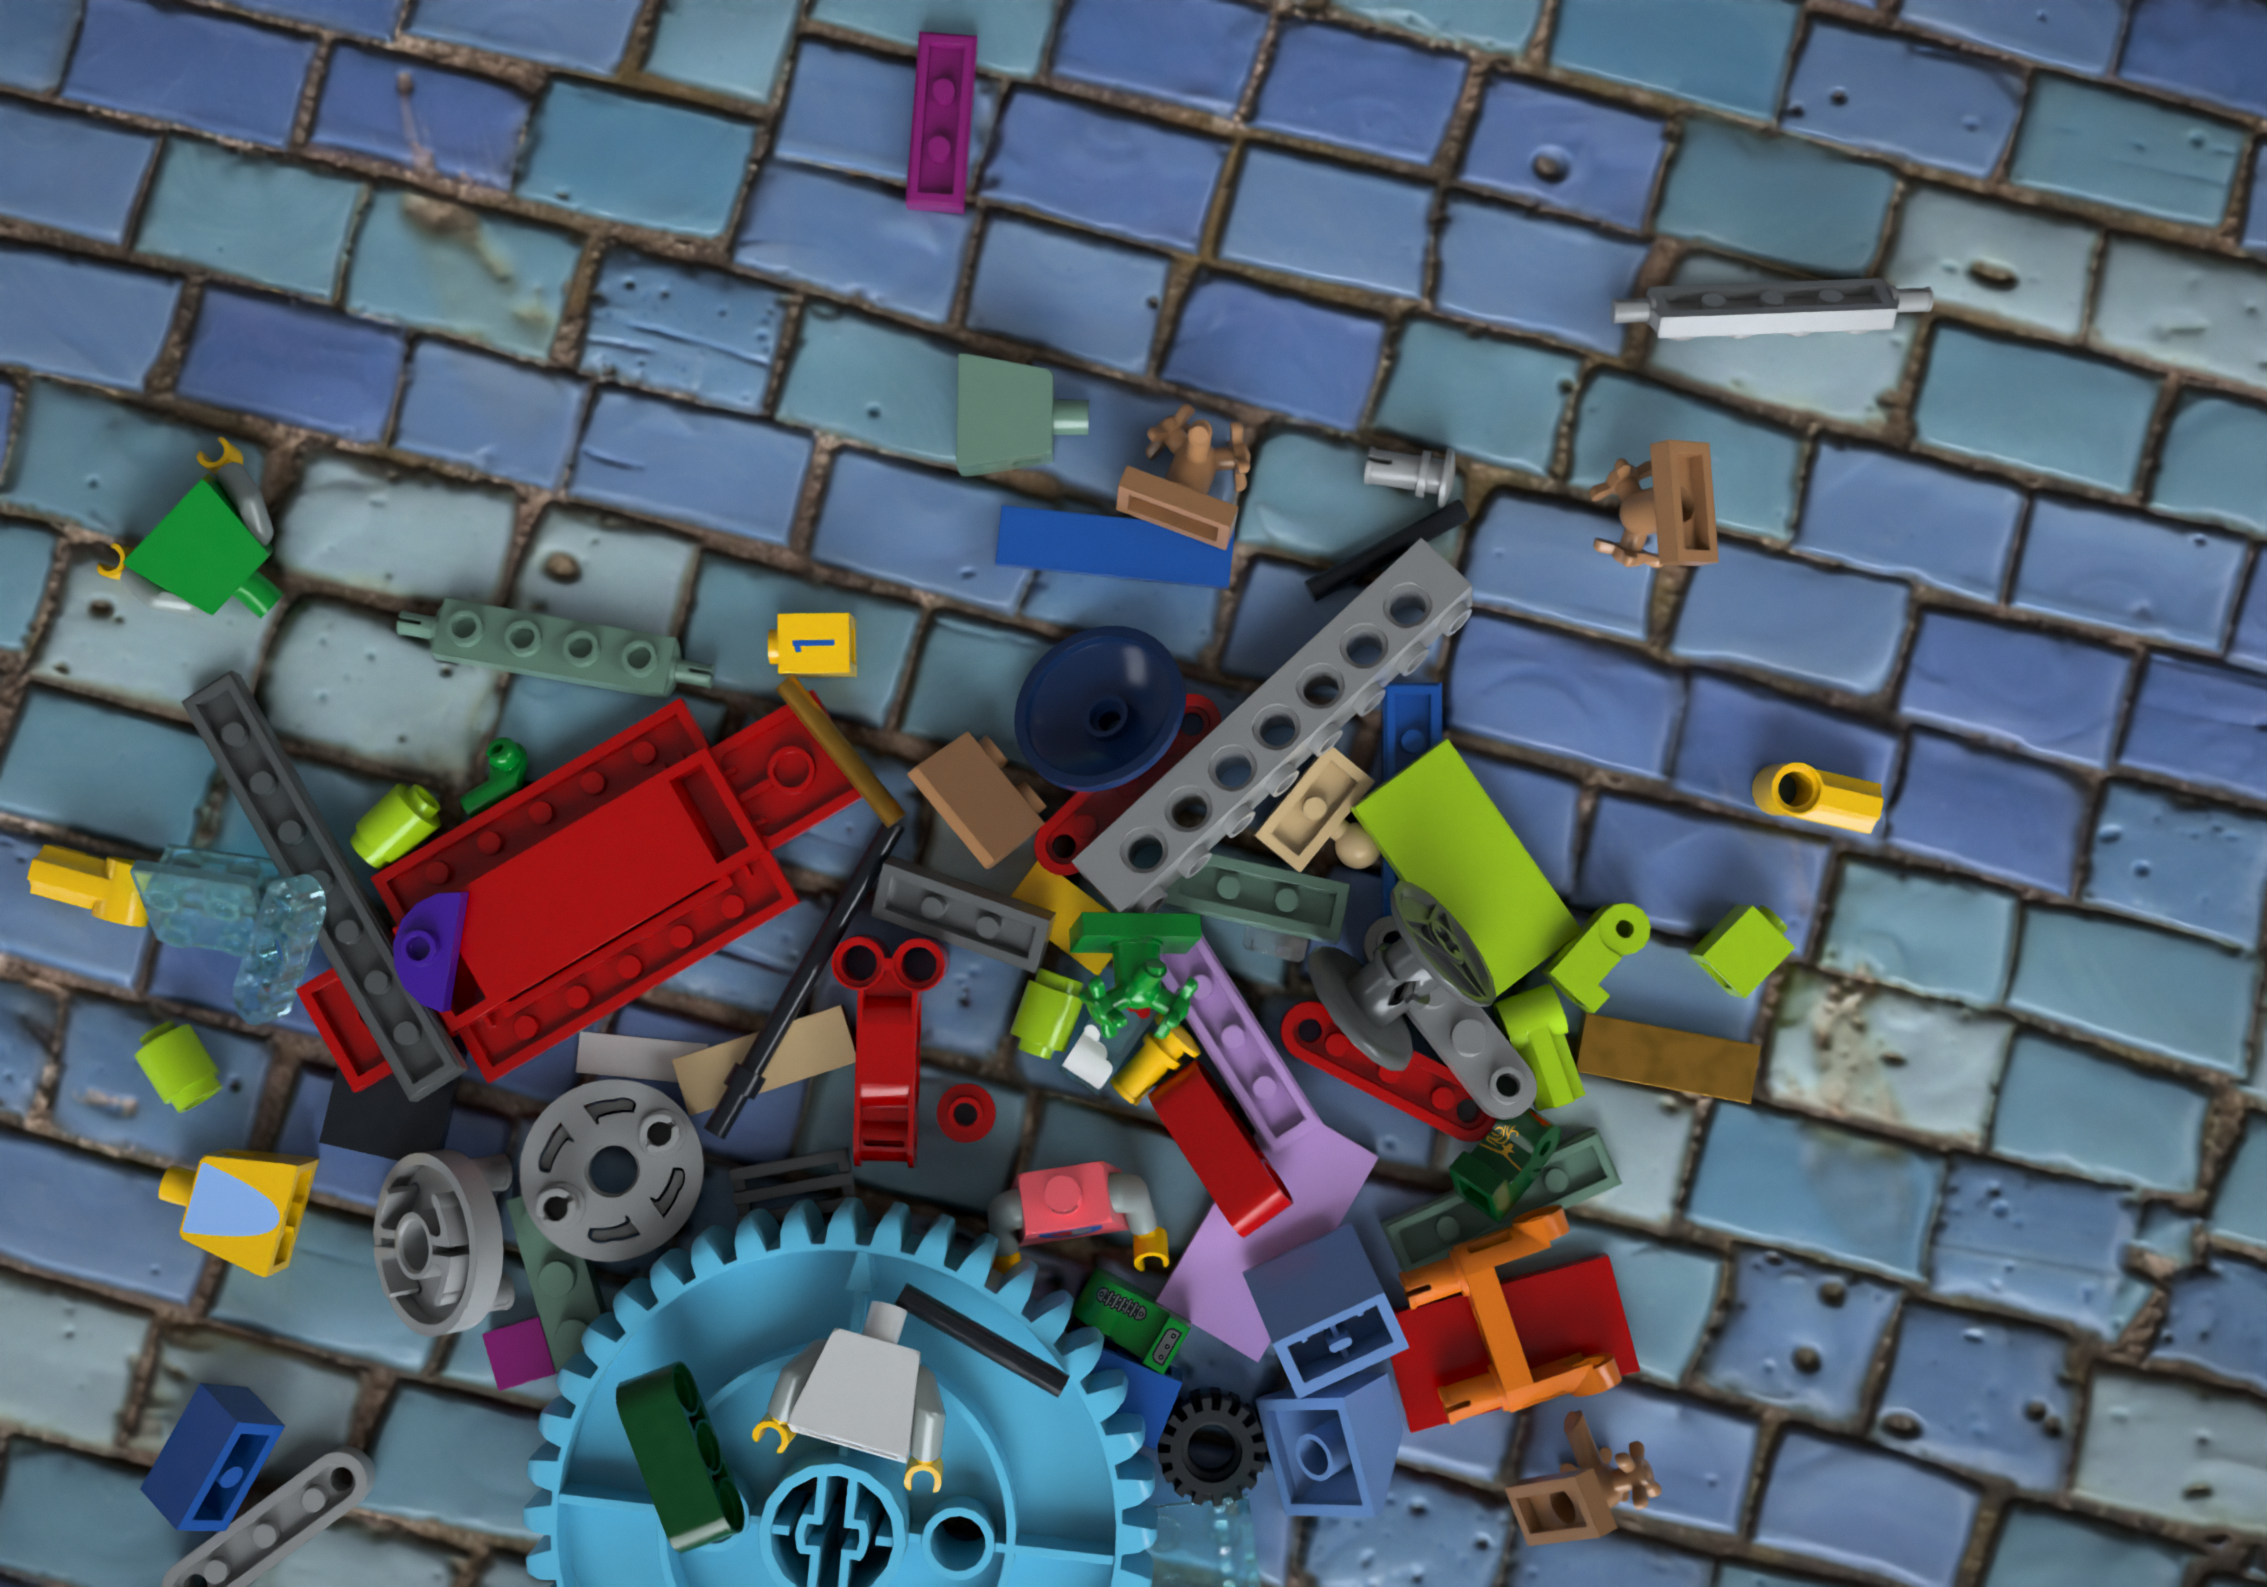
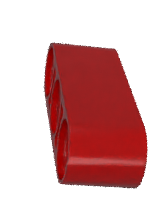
M1196 1059L1148 1093V1098L1157 1115L1229 1224L1241 1237H1247L1294 1203L1287 1187L1217 1082L1200 1061Z

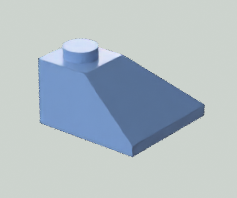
M1388 1373L1352 1374L1300 1399L1297 1398L1293 1388L1263 1395L1255 1399L1285 1515L1377 1517L1383 1513L1403 1434Z

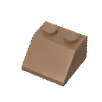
M967 731L917 765L907 775L985 869H993L1039 831L1045 824L1039 813L1047 806L1025 780L1016 787L1001 770L1009 760L987 734L977 741Z

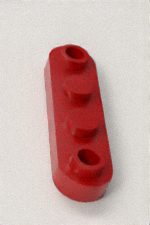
M1186 694L1184 716L1195 714L1200 717L1203 729L1199 734L1195 736L1186 735L1180 727L1177 736L1166 753L1156 764L1139 777L1126 784L1103 791H1078L1039 829L1035 837V855L1041 866L1055 875L1068 876L1078 873L1079 871L1072 863V860L1222 722L1216 705L1205 696ZM1061 835L1071 836L1076 843L1075 852L1068 858L1057 856L1053 849L1054 841Z
M1312 1000L1298 1002L1292 1005L1281 1019L1280 1037L1285 1048L1293 1056L1460 1141L1477 1142L1483 1140L1492 1130L1497 1120L1487 1115L1477 1103V1111L1472 1119H1459L1457 1115L1459 1103L1466 1099L1473 1101L1474 1099L1448 1067L1413 1050V1057L1404 1071H1390L1373 1062L1352 1044L1320 1002ZM1306 1019L1316 1020L1320 1027L1318 1036L1310 1041L1301 1039L1298 1034L1300 1023Z

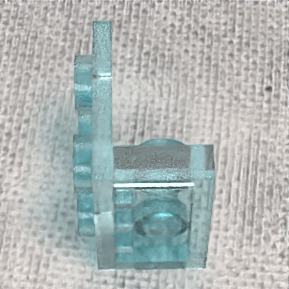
M1242 1494L1243 1498L1234 1503L1231 1497L1222 1499L1223 1506L1213 1507L1211 1500H1203L1202 1506L1193 1504L1192 1500L1153 1505L1158 1513L1157 1539L1151 1547L1145 1549L1151 1554L1154 1562L1151 1587H1261L1248 1494Z

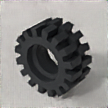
M1210 1387L1209 1393H1200V1388L1190 1391L1189 1398L1183 1400L1180 1396L1175 1401L1158 1442V1458L1166 1482L1169 1483L1171 1481L1173 1483L1174 1492L1183 1498L1187 1494L1192 1497L1193 1504L1200 1506L1203 1505V1500H1211L1213 1507L1223 1506L1222 1499L1231 1497L1234 1503L1243 1498L1242 1490L1246 1487L1250 1490L1254 1488L1257 1484L1256 1476L1258 1472L1263 1473L1265 1466L1264 1452H1266V1444L1260 1420H1257L1254 1409L1248 1402L1243 1404L1240 1401L1239 1395L1231 1391L1229 1395L1222 1394L1220 1388ZM1202 1426H1221L1234 1439V1452L1231 1458L1220 1467L1206 1468L1200 1466L1191 1458L1188 1452L1190 1437Z

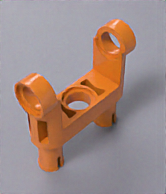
M1562 1205L1545 1206L1523 1213L1511 1220L1512 1226L1452 1246V1250L1447 1251L1448 1258L1407 1272L1402 1271L1398 1273L1401 1286L1404 1287V1295L1411 1310L1416 1309L1417 1306L1461 1292L1463 1297L1467 1296L1490 1361V1364L1486 1365L1488 1372L1444 1387L1443 1385L1437 1387L1450 1425L1501 1407L1503 1412L1509 1411V1413H1513L1568 1393L1574 1397L1594 1395L1611 1389L1622 1381L1614 1354L1599 1353L1583 1357L1582 1353L1578 1352L1529 1369L1494 1267L1551 1248L1549 1241L1567 1234L1570 1231V1227Z

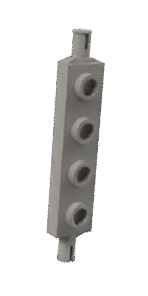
M1882 278L1649 287L1646 298H1613L1610 304V320L1612 324L1646 322L1647 325H1650L1655 330L1657 338H1669L1676 341H1687L1702 336H1728L1744 339L1755 334L1782 333L1801 337L1807 336L1812 332L1843 331L1849 334H1864L1870 330L1893 329L1897 312H1930L1933 306V291L1931 287L1897 289L1896 286L1890 285Z

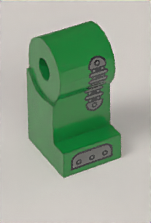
M1101 1268L1094 1269L1071 1310L1085 1324L1090 1327H1097L1101 1333L1113 1338L1112 1341L1142 1358V1363L1164 1375L1191 1329L1190 1320L1156 1302V1297Z

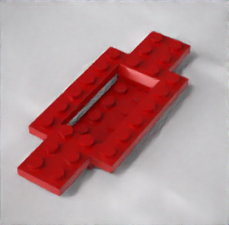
M814 689L808 691V693L812 696V698L816 701L820 708L833 722L824 704L819 698L817 692ZM679 698L370 878L397 924L396 927L392 928L393 933L391 935L394 939L401 920L416 903L437 893L469 891L451 1009L443 1013L435 1011L451 1039L460 1034L486 1082L492 1083L802 902L773 851L857 803L863 797L787 704L712 747L686 701ZM713 880L716 881L715 883L709 885L708 887H706V888H704L703 890L697 892L696 894L692 895L691 897L685 899L684 901L680 902L679 904L673 906L672 908L668 909L667 911L661 913L660 915L656 916L655 918L649 920L648 922L644 923L643 925L637 927L636 929L632 930L631 932L625 934L624 936L620 937L619 939L613 941L612 943L608 944L607 946L601 948L600 950L596 951L595 953L589 955L588 957L582 959L581 961H579V962H577L576 964L570 966L569 968L565 969L564 971L558 973L557 975L553 976L552 978L546 980L545 982L541 983L540 985L534 987L533 989L529 990L528 992L522 994L521 996L517 997L516 999H514V1000H512V1001L509 1000V999L513 998L514 996L518 995L519 993H521V992L525 991L526 989L530 988L531 986H533V985L537 984L538 982L542 981L543 979H545V978L549 977L550 975L554 974L555 972H557V971L561 970L562 968L566 967L567 965L573 963L574 961L578 960L579 958L585 956L586 954L590 953L591 951L597 949L598 947L602 946L603 944L609 942L610 940L614 939L615 937L621 935L622 933L628 931L629 929L633 928L634 926L640 924L641 922L645 921L646 919L652 917L653 915L657 914L658 912L664 910L665 908L669 907L670 905L676 903L677 901L681 900L682 898L688 896L689 894L693 893L694 891L700 889L701 887L705 886L706 884L712 882ZM334 968L327 970L295 989L353 1093L362 1091L393 1073Z

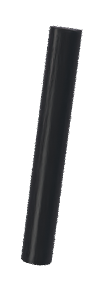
M1458 499L1304 582L1305 587L1312 600L1317 602L1401 557L1420 538L1429 542L1470 519L1469 514L1462 501Z
M908 1282L894 1304L1057 1398L1070 1377L1067 1373Z

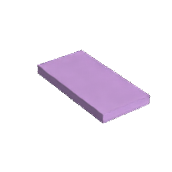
M1323 1122L1273 1155L1256 1129L1254 1130L1253 1138L1287 1187L1294 1203L1243 1238L1229 1224L1213 1200L1156 1296V1302L1190 1320L1194 1325L1256 1362L1260 1361L1271 1339L1242 1272L1338 1228L1379 1158L1375 1153Z

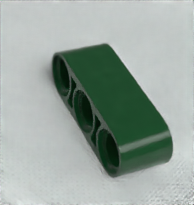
M677 1361L620 1382L616 1388L617 1410L671 1546L682 1554L742 1532L745 1515L741 1497L696 1382L688 1367L683 1362Z

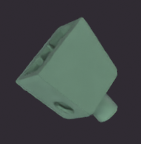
M958 354L956 466L960 476H975L1050 464L1054 462V435H1089V400L1055 399V379L1052 370L972 354Z

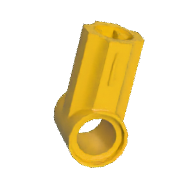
M1792 762L1769 765L1756 775L1752 784L1754 801L1767 814L1794 817L1864 834L1872 832L1875 823L1880 819L1884 802L1881 792L1882 784L1817 770L1805 763ZM1786 774L1796 784V796L1789 805L1783 802L1778 793L1780 780Z
M44 844L40 853L32 859L27 879L30 881V893L91 909V915L102 920L128 926L147 927L163 869L131 859L108 856L105 859L63 846Z

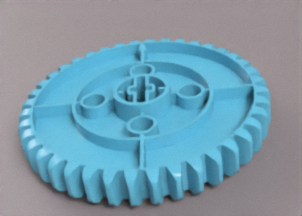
M846 1197L834 1212L829 1225L825 1226L821 1211L813 1200H797L785 1215L781 1229L775 1217L766 1209H755L750 1211L740 1221L735 1237L732 1232L723 1226L712 1225L695 1238L691 1246V1253L680 1248L668 1250L653 1263L650 1270V1279L643 1277L632 1279L615 1295L613 1301L614 1312L600 1314L583 1332L581 1342L585 1351L574 1354L561 1367L557 1374L556 1384L562 1394L554 1398L541 1411L538 1420V1429L548 1441L541 1445L528 1459L527 1477L536 1486L542 1487V1489L524 1506L523 1524L532 1532L544 1534V1536L526 1556L528 1574L539 1580H555L550 1587H1151L1154 1562L1151 1554L1145 1549L1151 1547L1157 1539L1158 1513L1155 1507L1145 1500L1151 1496L1155 1489V1465L1150 1458L1136 1453L1142 1447L1145 1440L1146 1424L1143 1416L1132 1413L1112 1415L1125 1400L1129 1382L1126 1373L1122 1369H1111L1090 1375V1372L1101 1356L1104 1343L1103 1334L1095 1326L1081 1327L1069 1334L1064 1331L1070 1318L1074 1298L1062 1289L1048 1294L1037 1302L1030 1295L1038 1271V1265L1032 1260L1025 1258L1015 1263L1005 1274H1002L992 1267L998 1252V1239L989 1233H984L972 1243L966 1253L953 1247L956 1234L955 1219L945 1214H940L932 1222L924 1237L912 1234V1216L909 1206L905 1203L893 1202L877 1227L868 1226L867 1211L861 1199ZM907 1282L1070 1375L1063 1391L1057 1398L907 1312L898 1345L915 1349L921 1353V1365L928 1367L935 1374L946 1413L942 1454L940 1456L943 1461L944 1470L939 1491L933 1493L935 1478L930 1472L924 1470L913 1474L912 1488L908 1490L904 1486L907 1464L799 1433L796 1434L782 1453H777L782 1439L780 1433L772 1427L767 1428L758 1443L752 1438L754 1428L768 1412L767 1407L782 1368L812 1341L822 1338L829 1339L834 1328L862 1334L871 1302L879 1301L894 1305ZM677 1361L683 1362L688 1367L696 1382L740 1494L745 1515L742 1532L682 1554L671 1546L665 1534L616 1405V1388L620 1382ZM817 1477V1486L811 1497L808 1491L792 1490L794 1487ZM844 1477L848 1478L843 1528L851 1529L840 1552L836 1550L841 1504L833 1502L843 1484ZM810 1497L805 1509L803 1510L808 1498ZM885 1507L886 1514L877 1532L875 1545L880 1546L866 1552ZM956 1516L971 1519L980 1527L984 1536L975 1541L955 1539L946 1532L941 1521Z

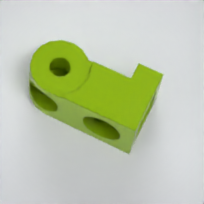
M1611 903L1601 906L1580 927L1582 931L1563 945L1539 971L1583 1012L1595 1013L1610 995L1598 984L1624 955L1638 952L1645 946L1650 937L1651 926L1649 918L1642 909L1634 904Z

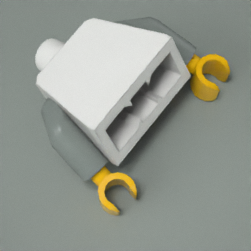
M872 1301L862 1334L834 1328L829 1339L822 1338L812 1341L782 1368L767 1407L768 1412L752 1432L753 1440L758 1443L768 1427L775 1428L780 1433L782 1439L777 1453H782L797 1433L906 1463L904 1486L908 1490L912 1488L914 1473L922 1470L928 1471L935 1478L933 1493L939 1491L944 1470L943 1461L940 1456L942 1454L946 1413L935 1374L928 1367L921 1365V1353L915 1349L898 1345L907 1311L892 1304Z

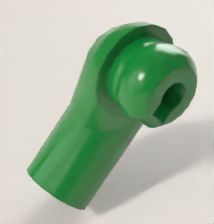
M499 737L489 744L486 750L490 763L488 781L460 796V802L471 819L523 789L528 757L521 744L514 742L508 737Z

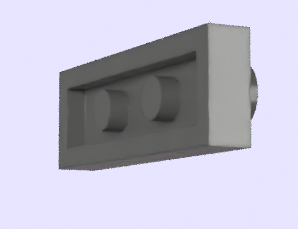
M891 855L883 862L871 916L1037 973L1044 961L1056 912Z

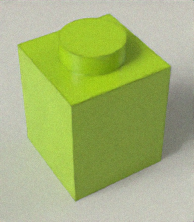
M1737 904L1688 955L1728 995L1746 998L1796 947L1783 935L1788 930L1785 923L1769 908L1760 905L1756 909L1753 905Z

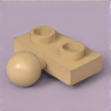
M1332 747L1322 756L1314 758L1252 835L1299 873H1301L1329 837L1335 841L1336 854L1343 864L1354 869L1367 868L1377 861L1381 852L1359 822L1349 823L1345 818L1351 812L1349 808L1360 801L1375 781L1336 748Z

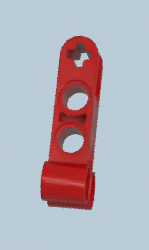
M869 934L856 935L838 945L833 952L831 961L832 971L838 982L846 988L858 990L853 1130L854 1166L862 1167L863 1161L907 1162L908 1168H915L919 1129L922 993L936 986L946 976L950 965L949 953L939 940L924 935L907 940L897 948L893 955H890V950L885 942L877 936ZM854 946H866L876 956L877 965L871 977H857L850 971L847 957ZM912 948H926L936 958L937 966L931 978L918 979L907 970L906 957Z

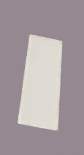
M581 1031L576 1072L679 1083L672 1059L708 1048L709 1044Z

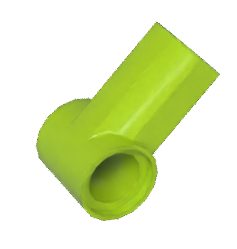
M1548 983L1494 1002L1493 1011L1499 1030L1535 1076L1537 1092L1533 1101L1534 1109L1539 1112L1558 1108L1575 1102L1576 1099L1586 1095L1564 1035L1568 1033L1567 1020L1552 985Z

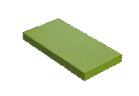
M1448 738L1439 741L1349 808L1372 838L1378 850L1400 881L1412 882L1430 893L1468 933L1482 954L1493 977L1496 997L1582 931Z

